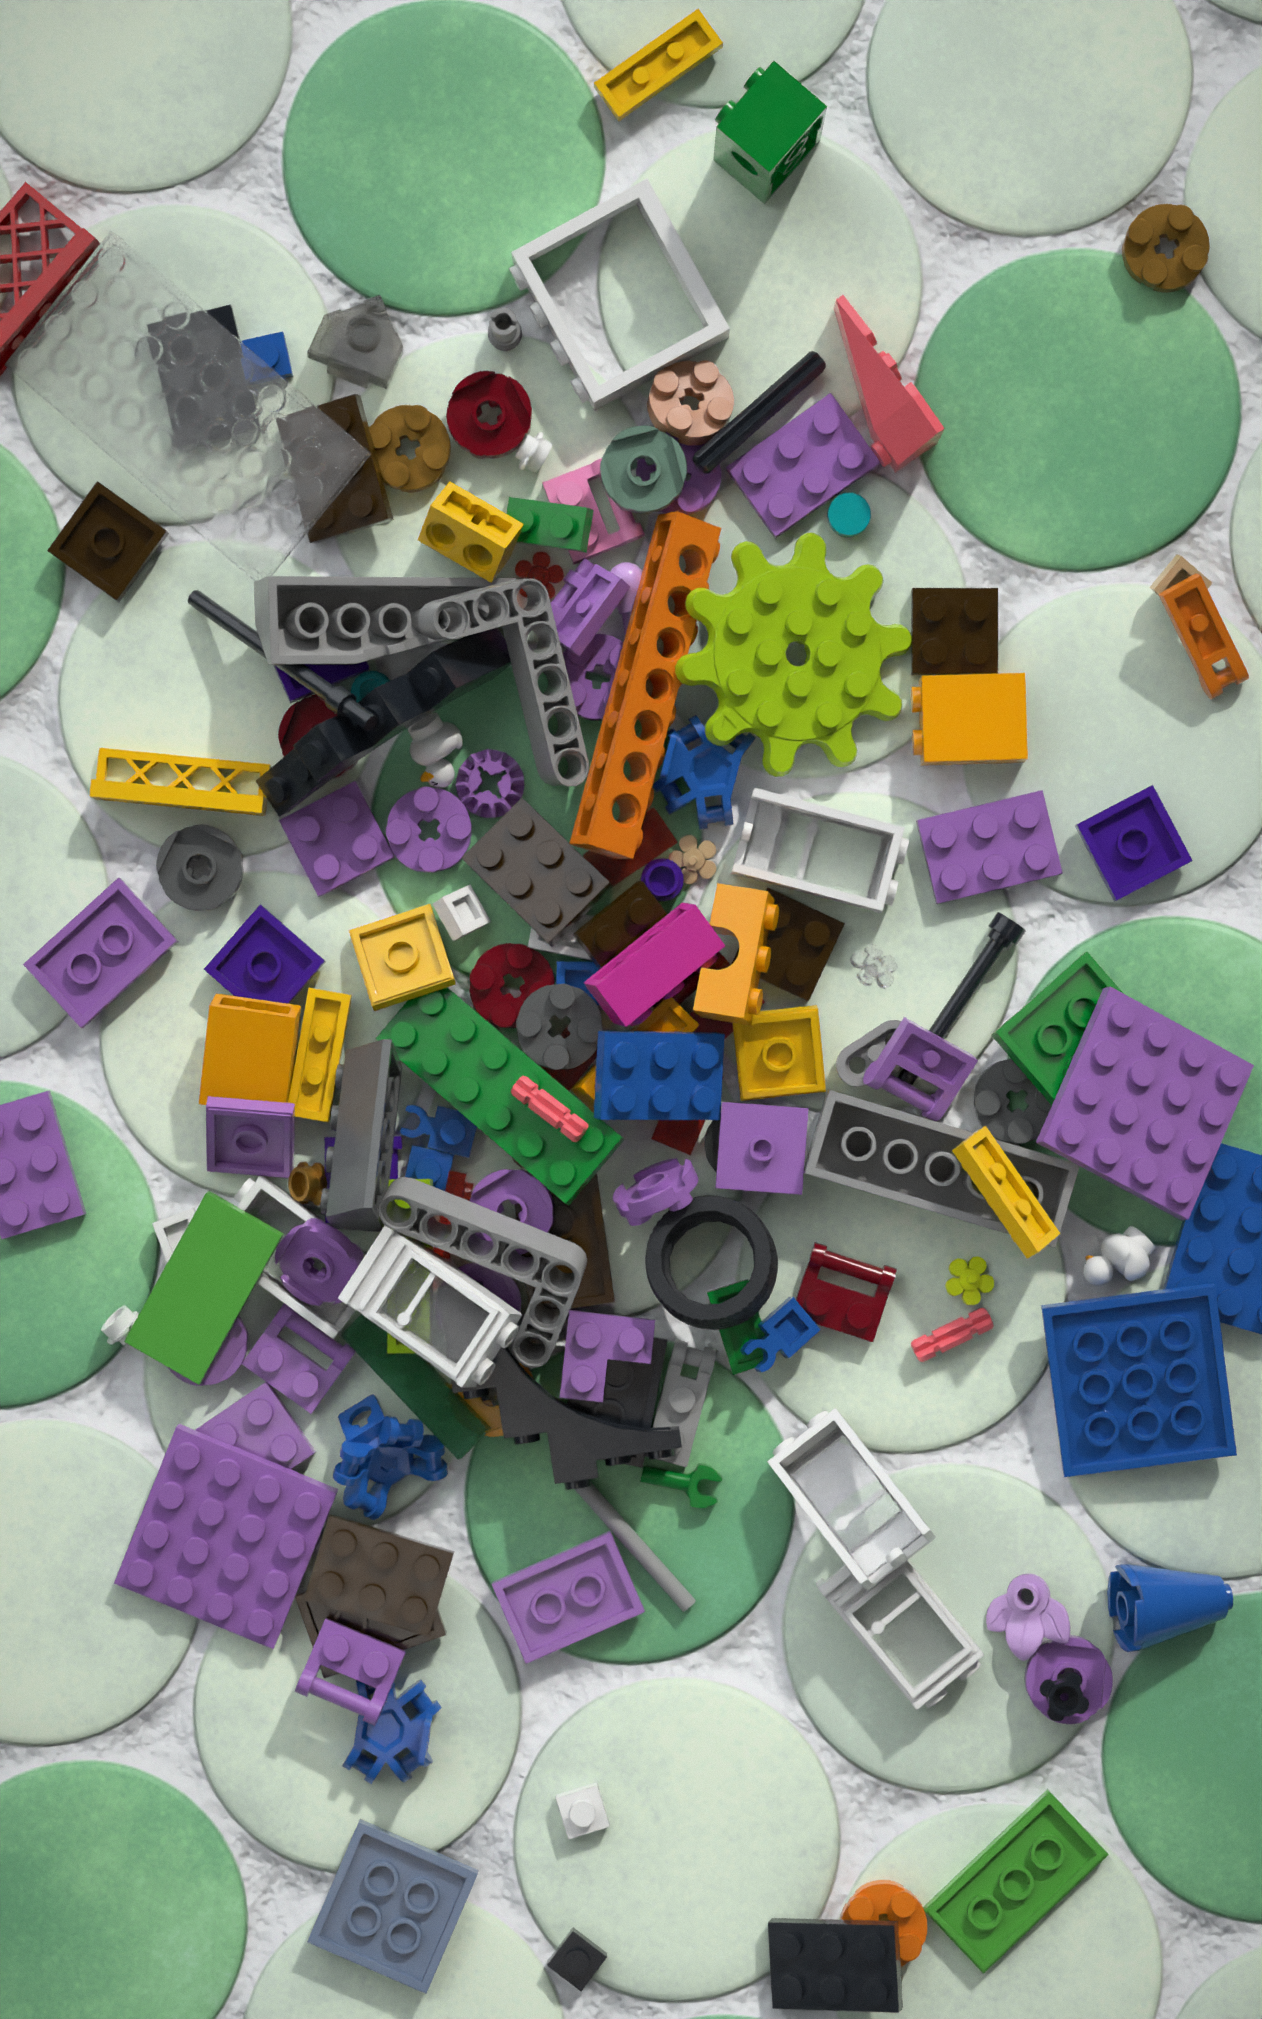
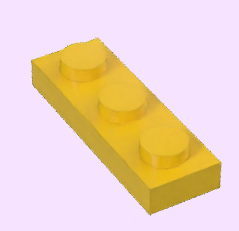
M696 9L595 81L594 88L619 122L722 49L723 42L701 11Z
M308 988L288 1103L295 1104V1117L330 1122L336 1089V1069L341 1061L352 995Z
M986 1126L974 1132L952 1150L963 1169L968 1173L988 1205L993 1209L1027 1259L1040 1252L1061 1234Z

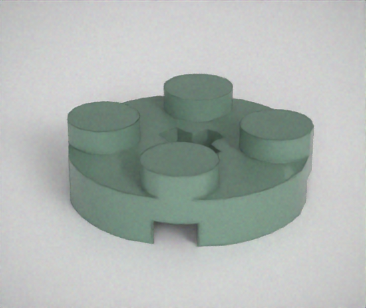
M646 425L630 427L618 433L606 448L600 465L601 480L607 495L621 510L637 514L656 513L670 506L681 495L687 473L686 458L679 443L657 428ZM645 459L647 465L654 464L656 467V471L650 473V480L642 481L640 476L633 477L631 470L637 468V460Z

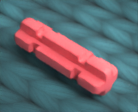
M520 1077L513 1085L511 1094L524 1105L528 1103L529 1109L554 1128H561L560 1132L571 1141H579L588 1129L587 1122L575 1113L571 1115V1110L545 1090H538L539 1086L528 1077Z
M979 1308L969 1313V1317L966 1319L960 1317L931 1331L932 1335L928 1337L925 1334L914 1339L911 1342V1347L916 1358L920 1362H925L935 1357V1352L941 1351L943 1353L973 1339L972 1335L975 1333L981 1335L991 1330L994 1325L988 1311L985 1308Z

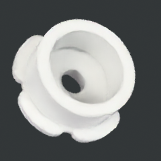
M542 432L537 433L534 438L527 434L517 449L515 457L521 460L519 463L520 470L526 468L533 473H537L544 463L552 443L542 438Z
M125 1305L117 1309L101 1328V1331L109 1337L107 1343L112 1345L119 1341L122 1345L127 1344L124 1341L139 1313L137 1311L132 1312Z

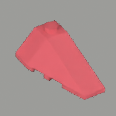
M842 295L835 301L834 312L869 433L874 441L870 448L883 467L889 464L896 473L934 447L945 428L913 383L910 382L906 386L902 385L900 382L902 377L897 369V363L892 356L884 351L879 354L874 349L877 341L873 332L845 296Z

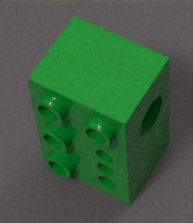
M775 61L766 70L761 67L757 68L746 81L744 88L747 91L737 103L730 100L715 118L718 125L716 126L713 160L763 204L767 203L820 142L827 106Z

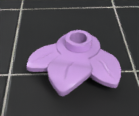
M1026 1573L1014 1578L1008 1586L1007 1593L995 1598L987 1610V1629L994 1632L1005 1631L1009 1649L1022 1661L1028 1660L1038 1650L1044 1637L1059 1643H1067L1069 1641L1070 1621L1066 1608L1050 1597L1048 1585L1041 1577L1035 1574ZM1023 1588L1032 1591L1034 1599L1031 1604L1022 1600L1021 1592Z

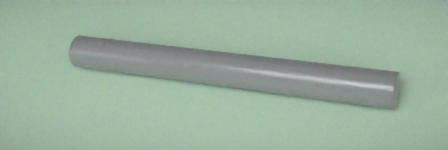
M592 1483L589 1487L575 1489L683 1612L695 1603L694 1597Z

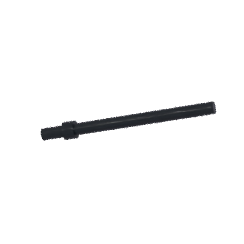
M194 590L189 595V605L267 659L256 630L201 591ZM275 665L325 701L326 707L339 717L347 716L367 731L372 730L377 724L378 717L357 702L356 696L344 687L333 686L305 665Z

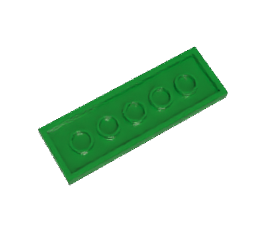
M448 987L408 1000L375 1038L377 1041L382 1039L392 1040L400 1061L568 1206L625 1140L603 1120L594 1118L593 1111ZM520 1077H528L539 1086L538 1090H545L571 1110V1115L575 1113L587 1122L588 1129L579 1141H571L560 1132L561 1128H554L529 1109L528 1103L524 1105L511 1094L513 1085Z

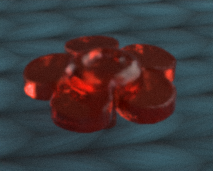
M541 551L533 555L532 562L534 566L527 560H520L515 567L516 575L522 579H536L546 587L549 599H552L556 592L551 583L558 584L562 582L564 578L562 567L559 565L549 567L551 562L548 553ZM521 588L518 592L523 597L528 598L526 592Z

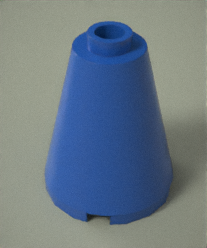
M1121 1564L1115 1566L1118 1571L1110 1572L1108 1578L1107 1598L1109 1616H1118L1121 1629L1113 1630L1121 1649L1126 1652L1140 1651L1226 1618L1228 1610L1233 1607V1593L1230 1585L1224 1584L1222 1578L1216 1575Z

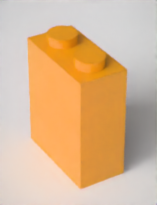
M1025 673L926 675L920 677L918 687H911L912 713L919 712L920 730L912 731L913 756L920 755L921 766L1024 763L1028 759Z
M216 993L209 1005L199 1104L206 1105L208 1096L288 1103L294 1072L301 1006Z

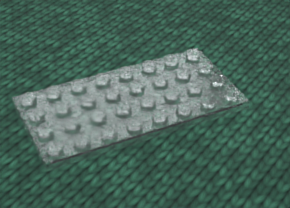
M113 231L108 233L5 363L8 369L254 582L267 576H273L372 454Z

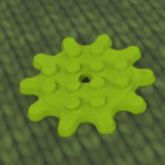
M806 533L800 536L796 541L792 559L782 566L769 563L764 557L762 550L755 543L748 541L739 543L731 553L732 565L737 574V583L734 589L728 594L721 595L706 588H696L690 591L685 601L688 614L706 627L708 641L701 651L682 656L675 665V674L677 679L687 686L706 685L717 694L718 708L708 719L704 729L708 741L717 746H724L731 743L741 733L749 732L755 734L763 744L762 765L765 771L774 777H783L792 770L795 755L798 749L805 744L819 746L824 751L829 762L836 767L851 765L855 761L858 751L851 733L854 721L861 715L866 714L882 721H891L897 718L902 710L900 696L883 684L880 678V669L886 659L903 655L910 649L912 636L905 626L901 624L882 625L875 621L871 615L870 604L873 597L883 586V575L874 565L866 564L858 567L847 577L840 578L834 576L826 567V543L820 535L815 533ZM792 642L805 646L806 659L801 666H793L786 658V649Z

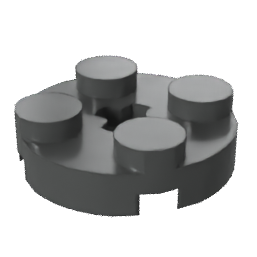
M193 825L171 834L161 846L156 861L159 882L165 894L179 906L194 911L219 908L236 894L243 879L244 868L241 851L229 835L209 825ZM202 856L208 857L207 865L212 869L210 875H202L199 880H195L192 878L194 870L188 867L192 859L199 861Z
M564 983L547 985L533 992L521 1006L516 1021L518 1040L525 1054L538 1065L554 1070L571 1069L586 1062L597 1050L598 1031H603L601 1013L595 1001L580 988ZM556 1015L559 1019H563L566 1016L569 1017L572 1023L567 1027L570 1032L567 1038L564 1039L561 1035H556L552 1038L549 1035L548 1031L552 1027L549 1019L552 1016Z
M1012 1059L999 1061L988 1067L979 1077L974 1090V1107L977 1120L982 1127L986 1126L994 1138L1004 1142L1020 1144L1038 1139L1052 1105ZM1021 1089L1024 1090L1027 1094L1024 1099L1026 1104H1028L1026 1109L1022 1111L1016 1108L1013 1112L1009 1111L1007 1105L1010 1101L1006 1097L1007 1092L1011 1090L1018 1093Z

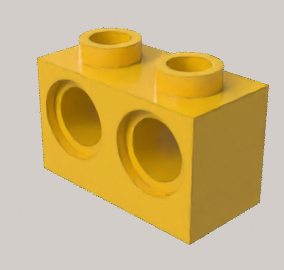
M449 481L430 505L418 541L492 583L510 559L524 524Z

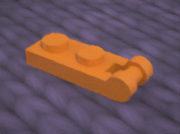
M1195 573L1158 594L1197 672L1201 687L1209 699L1222 694V689L1233 682L1238 685L1249 679L1247 669L1201 575ZM1223 659L1225 668L1215 673L1211 665Z

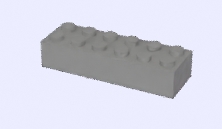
M832 1090L826 1091L804 1165L805 1174L1009 1234L952 1152L955 1147L971 1136L973 1132ZM996 1140L1060 1232L1080 1166L1070 1161ZM1059 1235L1047 1246L1056 1248Z

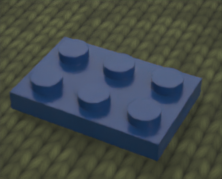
M598 1031L594 1118L599 1120H720L725 1034L719 1032Z

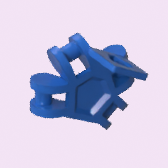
M694 715L688 719L690 724L678 731L674 728L667 731L670 741L660 779L653 783L652 787L656 793L661 791L668 803L665 809L669 815L695 800L699 830L708 829V824L724 822L725 826L733 825L731 796L741 758L755 741L756 737L751 733H748L747 736L743 733L738 735L729 743L736 749L731 754L722 746L714 745L708 741L703 724L697 715ZM699 738L702 744L688 751L686 745ZM682 777L690 789L684 795H682L675 783ZM721 795L722 805L705 806V797Z
M374 1394L338 1415L346 1441L341 1445L340 1457L343 1460L335 1466L333 1479L337 1483L346 1486L343 1494V1504L352 1510L360 1508L363 1510L365 1517L376 1520L383 1514L386 1508L390 1487L408 1475H416L428 1481H438L447 1476V1463L441 1458L445 1453L444 1441L435 1435H423L424 1426L421 1420L409 1419L406 1424L398 1422L396 1417L385 1416ZM364 1411H371L366 1425L361 1428L359 1425H352L357 1415ZM370 1479L376 1483L367 1493V1486Z
M422 1679L404 1690L397 1698L395 1683H393L386 1700L387 1702L375 1726L363 1721L364 1716L358 1714L354 1746L342 1767L350 1770L351 1767L366 1775L365 1781L372 1784L386 1762L394 1774L403 1783H406L412 1778L411 1772L419 1766L426 1768L433 1763L428 1753L433 1716L442 1707L437 1700L432 1702L424 1692L426 1685ZM356 1680L358 1695L371 1700L370 1695L374 1694L376 1688ZM409 1701L418 1711L412 1719L408 1717L402 1708ZM408 1747L411 1752L400 1759L396 1754ZM363 1749L367 1750L377 1757L376 1760L371 1759L361 1751Z

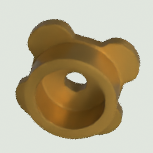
M300 1162L291 1171L288 1187L294 1200L299 1201L301 1204H307L309 1201H312L314 1205H321L322 1190L327 1188L325 1169L321 1163H314L313 1166H309L307 1162Z

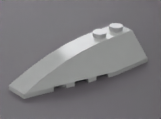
M267 576L254 582L255 626L269 665H353L448 640H433L427 638L421 632L418 626V615L425 604L501 582L516 580V578H495L491 583L484 578ZM482 598L478 604V613L485 620L489 613V606ZM442 609L438 616V623L440 628L445 631L449 626L450 618L448 613Z

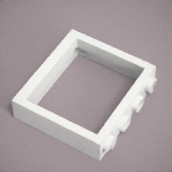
M648 178L511 252L514 266L510 267L509 271L515 280V284L520 291L528 289L535 302L529 308L541 329L545 326L549 327L555 338V341L550 343L554 355L561 366L569 364L576 377L570 381L576 395L578 394L582 403L589 400L594 411L654 379L658 371L674 363L687 361L729 338L730 327ZM637 205L704 328L599 385L531 261L630 207Z

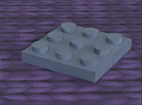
M360 1819L307 1942L427 1994L479 1870Z

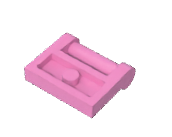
M602 458L589 465L542 482L550 503L586 507L594 510L587 553L568 550L573 565L581 562L584 558L590 559L645 536L641 523L635 522L632 512L621 510L607 495L620 528L619 531L608 535L588 481L598 477L601 479L600 465Z

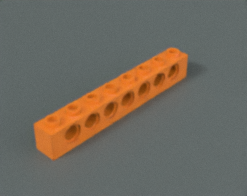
M679 511L659 514L657 516L569 843L571 845L613 859H633L635 852L642 843L643 831L641 828L644 816L653 802L654 789L652 786L657 769L660 768L665 757L663 745L667 730L672 725L676 716L674 704L678 689L683 684L677 679L675 665L682 656L688 654L689 648L694 643L698 633L697 620L688 614L685 601L690 591L696 588L709 589L707 581L710 569L720 551V543L718 541L721 532L720 527ZM680 555L683 556L686 563L684 573L679 567ZM669 596L673 598L675 603L673 614L668 608ZM659 637L664 644L662 655L657 650V640ZM648 678L653 685L651 696L646 691V681ZM637 719L640 721L642 726V732L639 738L637 737L634 729L635 722ZM626 760L629 762L631 767V773L628 779L625 777L623 772V767ZM615 802H617L620 809L617 820L614 819L612 814V807Z

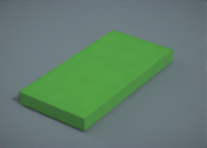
M208 1191L124 1342L196 1384L202 1383L284 1233Z
M1047 1789L923 1908L929 1917L984 1974L1109 1854Z

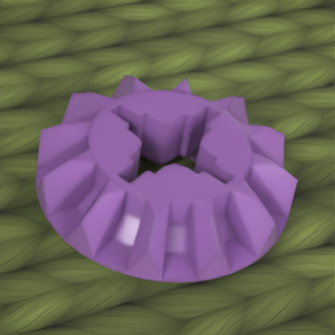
M491 749L471 754L460 766L456 778V790L460 801L470 812L484 818H496L505 815L522 798L525 786L523 772L519 764L507 753ZM481 767L490 776L506 772L501 777L502 780L497 784L500 790L499 793L502 796L501 799H498L489 790L474 794L483 783L480 777L481 773L479 772Z

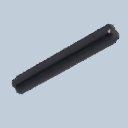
M815 351L807 353L702 446L692 458L694 465L702 473L709 474L815 380L826 368L825 361Z

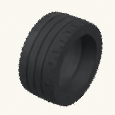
M706 1195L694 1197L692 1202L686 1207L677 1211L668 1210L653 1228L652 1234H650L646 1249L645 1266L649 1285L654 1295L672 1316L696 1328L718 1330L731 1328L749 1320L765 1305L776 1282L778 1256L774 1241L767 1227L757 1214L735 1200ZM707 1222H722L734 1226L747 1237L753 1250L754 1268L748 1284L737 1296L720 1304H702L688 1299L677 1289L670 1271V1257L675 1244L688 1230Z

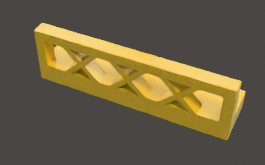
M99 748L96 779H91L89 796L95 800L266 816L268 799L260 787L258 795L238 794L230 782L243 771L260 773L261 777L271 768V765ZM108 759L126 760L136 773L126 782L106 781ZM134 761H143L149 763L146 764L142 769H140ZM158 763L169 764L179 777L169 786L153 785L144 774ZM176 765L192 767L182 773ZM204 767L211 768L220 778L221 782L210 791L197 790L187 778L199 768ZM219 769L235 771L225 778ZM141 778L145 784H136L135 782ZM184 782L188 789L177 788V786ZM226 786L231 793L219 791Z

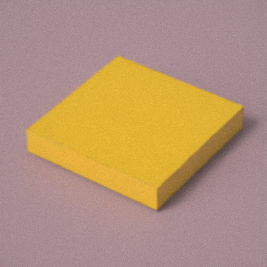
M431 904L349 930L374 1011L456 985Z
M817 1005L760 1011L758 1015L753 1014L751 1026L732 1023L741 1101L826 1092Z

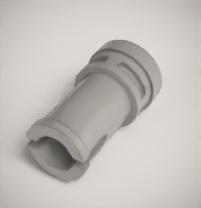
M508 308L494 310L491 313L490 318L492 320L489 321L488 327L489 341L498 350H512L521 341V326L512 310Z

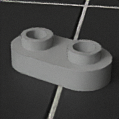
M886 1021L845 1047L839 1053L836 1060V1071L840 1079L850 1086H865L863 1077L867 1068L878 1059L886 1046V1037L895 1032L901 1021ZM854 1057H860L865 1062V1069L859 1074L853 1073L849 1068V1063Z

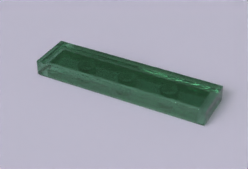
M361 1314L341 1334V1337L458 1460L462 1459L491 1429L458 1393H453L452 1386L421 1356L416 1353L387 1354V1332Z

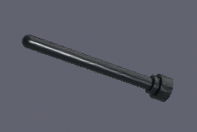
M997 912L988 925L991 928L987 935L990 938L929 1029V1031L943 1039L1003 949L1009 950L1012 944L1017 945L1026 932L1023 927L1000 912ZM903 1068L897 1078L913 1085L918 1076Z

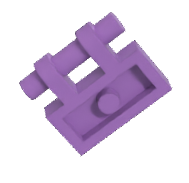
M585 558L575 571L569 570L563 578L564 586L553 601L550 602L560 645L578 656L582 654L593 640L596 633L630 589V586L622 578L597 564L594 565Z

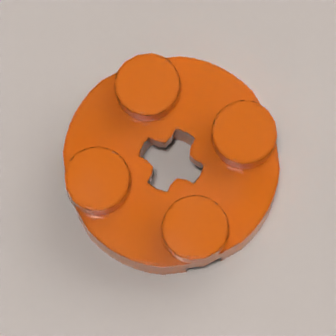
M875 1880L859 1887L843 1907L840 1920L879 1921V1915L887 1914L889 1921H898L901 1967L909 1961L915 1960L920 1955L922 1945L927 1936V1918L919 1899L911 1891L904 1888L903 1885L891 1880Z

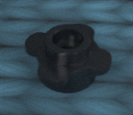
M1067 1672L1064 1678L1055 1681L1046 1679L1041 1683L1040 1693L1047 1699L1049 1705L1047 1714L1053 1721H1062L1064 1717L1072 1716L1076 1713L1083 1714L1087 1711L1089 1701L1083 1696L1080 1689L1082 1680L1077 1673ZM1062 1693L1068 1694L1067 1700H1061L1060 1696Z

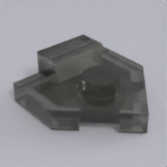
M378 295L364 300L363 304L341 311L339 309L325 314L307 351V358L327 365V373L367 388L370 382L387 389L403 355L404 347L389 319L385 304L381 296Z

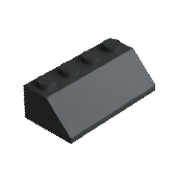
M382 1039L348 1049L345 1052L344 1064L337 1065L335 1084L336 1090H341L339 1105H333L331 1111V1131H336L334 1147L329 1146L326 1153V1172L331 1173L330 1187L323 1188L321 1195V1214H326L328 1222L336 1229L381 1232L384 1227L379 1217V1205L389 1187L402 1065L392 1040Z

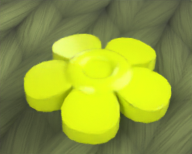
M976 1256L972 1257L967 1265L962 1258L954 1259L949 1264L948 1270L950 1274L958 1278H951L946 1281L945 1288L948 1294L958 1296L962 1293L963 1303L969 1306L978 1304L981 1300L980 1292L989 1293L993 1290L995 1283L990 1275L980 1276L987 1268L986 1261Z

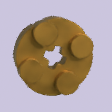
M1159 204L1149 207L1138 214L1127 229L1122 246L1124 265L1130 276L1139 284L1142 282L1147 287L1154 288V291L1162 293L1178 291L1190 285L1206 265L1210 249L1208 233L1202 221L1194 215L1188 206ZM1160 238H1167L1169 242H1175L1177 248L1173 250V258L1167 259L1164 253L1157 254L1155 252V247L1160 244Z
M399 405L380 414L369 427L384 485L401 490L402 492L413 493L425 490L439 481L445 472L451 453L449 434L442 421L421 405ZM408 438L411 442L416 440L419 442L420 446L415 449L416 457L409 460L405 454L397 455L396 450L401 447L400 441L402 439Z

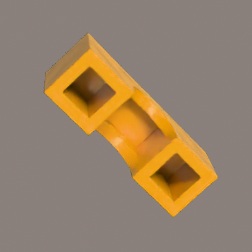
M717 883L710 925L717 934L737 938L739 953L734 963L725 969L701 968L693 1011L701 1018L751 1026L753 1014L758 1015L760 1013L763 990L758 989L761 972L766 973L768 971L771 958V948L766 947L769 930L774 931L776 929L779 916V906L774 904L775 900L768 891Z

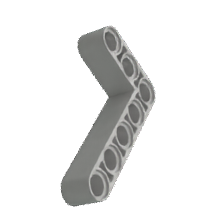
M536 579L509 580L425 604L418 615V626L427 638L433 640L457 639L502 626L538 774L546 784L552 786H577L581 784L588 775L589 761L546 587ZM521 588L528 597V602L524 609L517 602V594ZM482 598L489 606V613L485 620L478 613V604ZM442 609L448 613L450 618L449 626L445 631L440 628L438 623V616ZM531 631L536 633L538 638L537 648L534 651L529 648L527 638ZM542 672L548 679V687L544 693L538 688V678ZM552 715L558 721V729L554 735L548 730V721ZM562 757H565L568 762V770L564 777L558 771L559 760Z
M402 1177L394 1180L388 1187L379 1205V1217L385 1226L536 1287L514 1340L512 1350L517 1361L526 1367L536 1368L546 1364L555 1347L587 1266V1257L583 1249L575 1243L413 1178ZM394 1200H403L408 1203L410 1208H401ZM434 1216H443L451 1224H441ZM476 1232L485 1233V1234L489 1235V1237H490L492 1240H490V1241L482 1240V1239L478 1238L475 1233H476ZM515 1249H526L532 1254V1257H524L518 1254ZM556 1265H565L571 1268L573 1273H564ZM543 1301L552 1302V1303L556 1304V1306H557L558 1308H557V1309L547 1308L546 1306L543 1305L542 1302H543ZM527 1337H536L543 1344H534Z

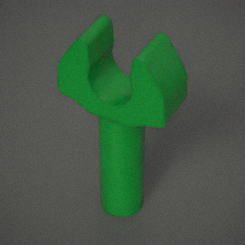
M698 1463L696 1469L688 1474L643 1465L640 1482L684 1491L690 1499L691 1507L706 1508L718 1502L717 1497L700 1493L697 1490V1484L703 1479L721 1482L722 1476L713 1467L703 1463Z

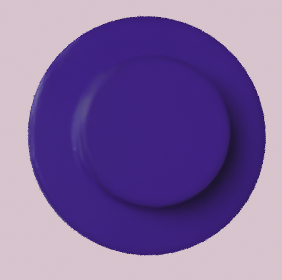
M659 858L649 862L641 874V881L645 883L657 901L663 902L673 899L679 894L683 886L684 879L680 867L669 859Z

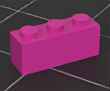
M682 902L587 979L584 984L614 1024L624 1027L630 1024L633 1027L650 1016L652 1013L650 1007L662 997L666 1000L680 992L685 986L683 980L695 970L699 973L701 968H709L718 959L716 953L724 948L725 944L696 905Z

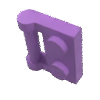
M904 1017L878 1059L867 1068L863 1082L875 1090L880 1088L922 1110V1116L937 1122L950 1106L978 1060L972 1054ZM896 1065H899L937 1086L938 1089L934 1094L928 1095L892 1075L891 1072Z
M284 1303L246 1356L242 1365L312 1414L357 1350L347 1343L342 1346ZM285 1326L330 1357L333 1362L326 1370L280 1337L279 1334Z
M326 1618L300 1676L295 1692L306 1697L310 1693L364 1716L363 1721L375 1726L406 1651ZM321 1665L376 1688L372 1699H367L318 1678L317 1674Z

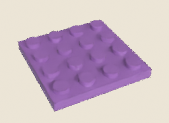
M1113 987L1103 988L1036 1143L1177 1219L1188 1220L1254 1065Z
M178 1424L114 1584L274 1649L339 1489Z

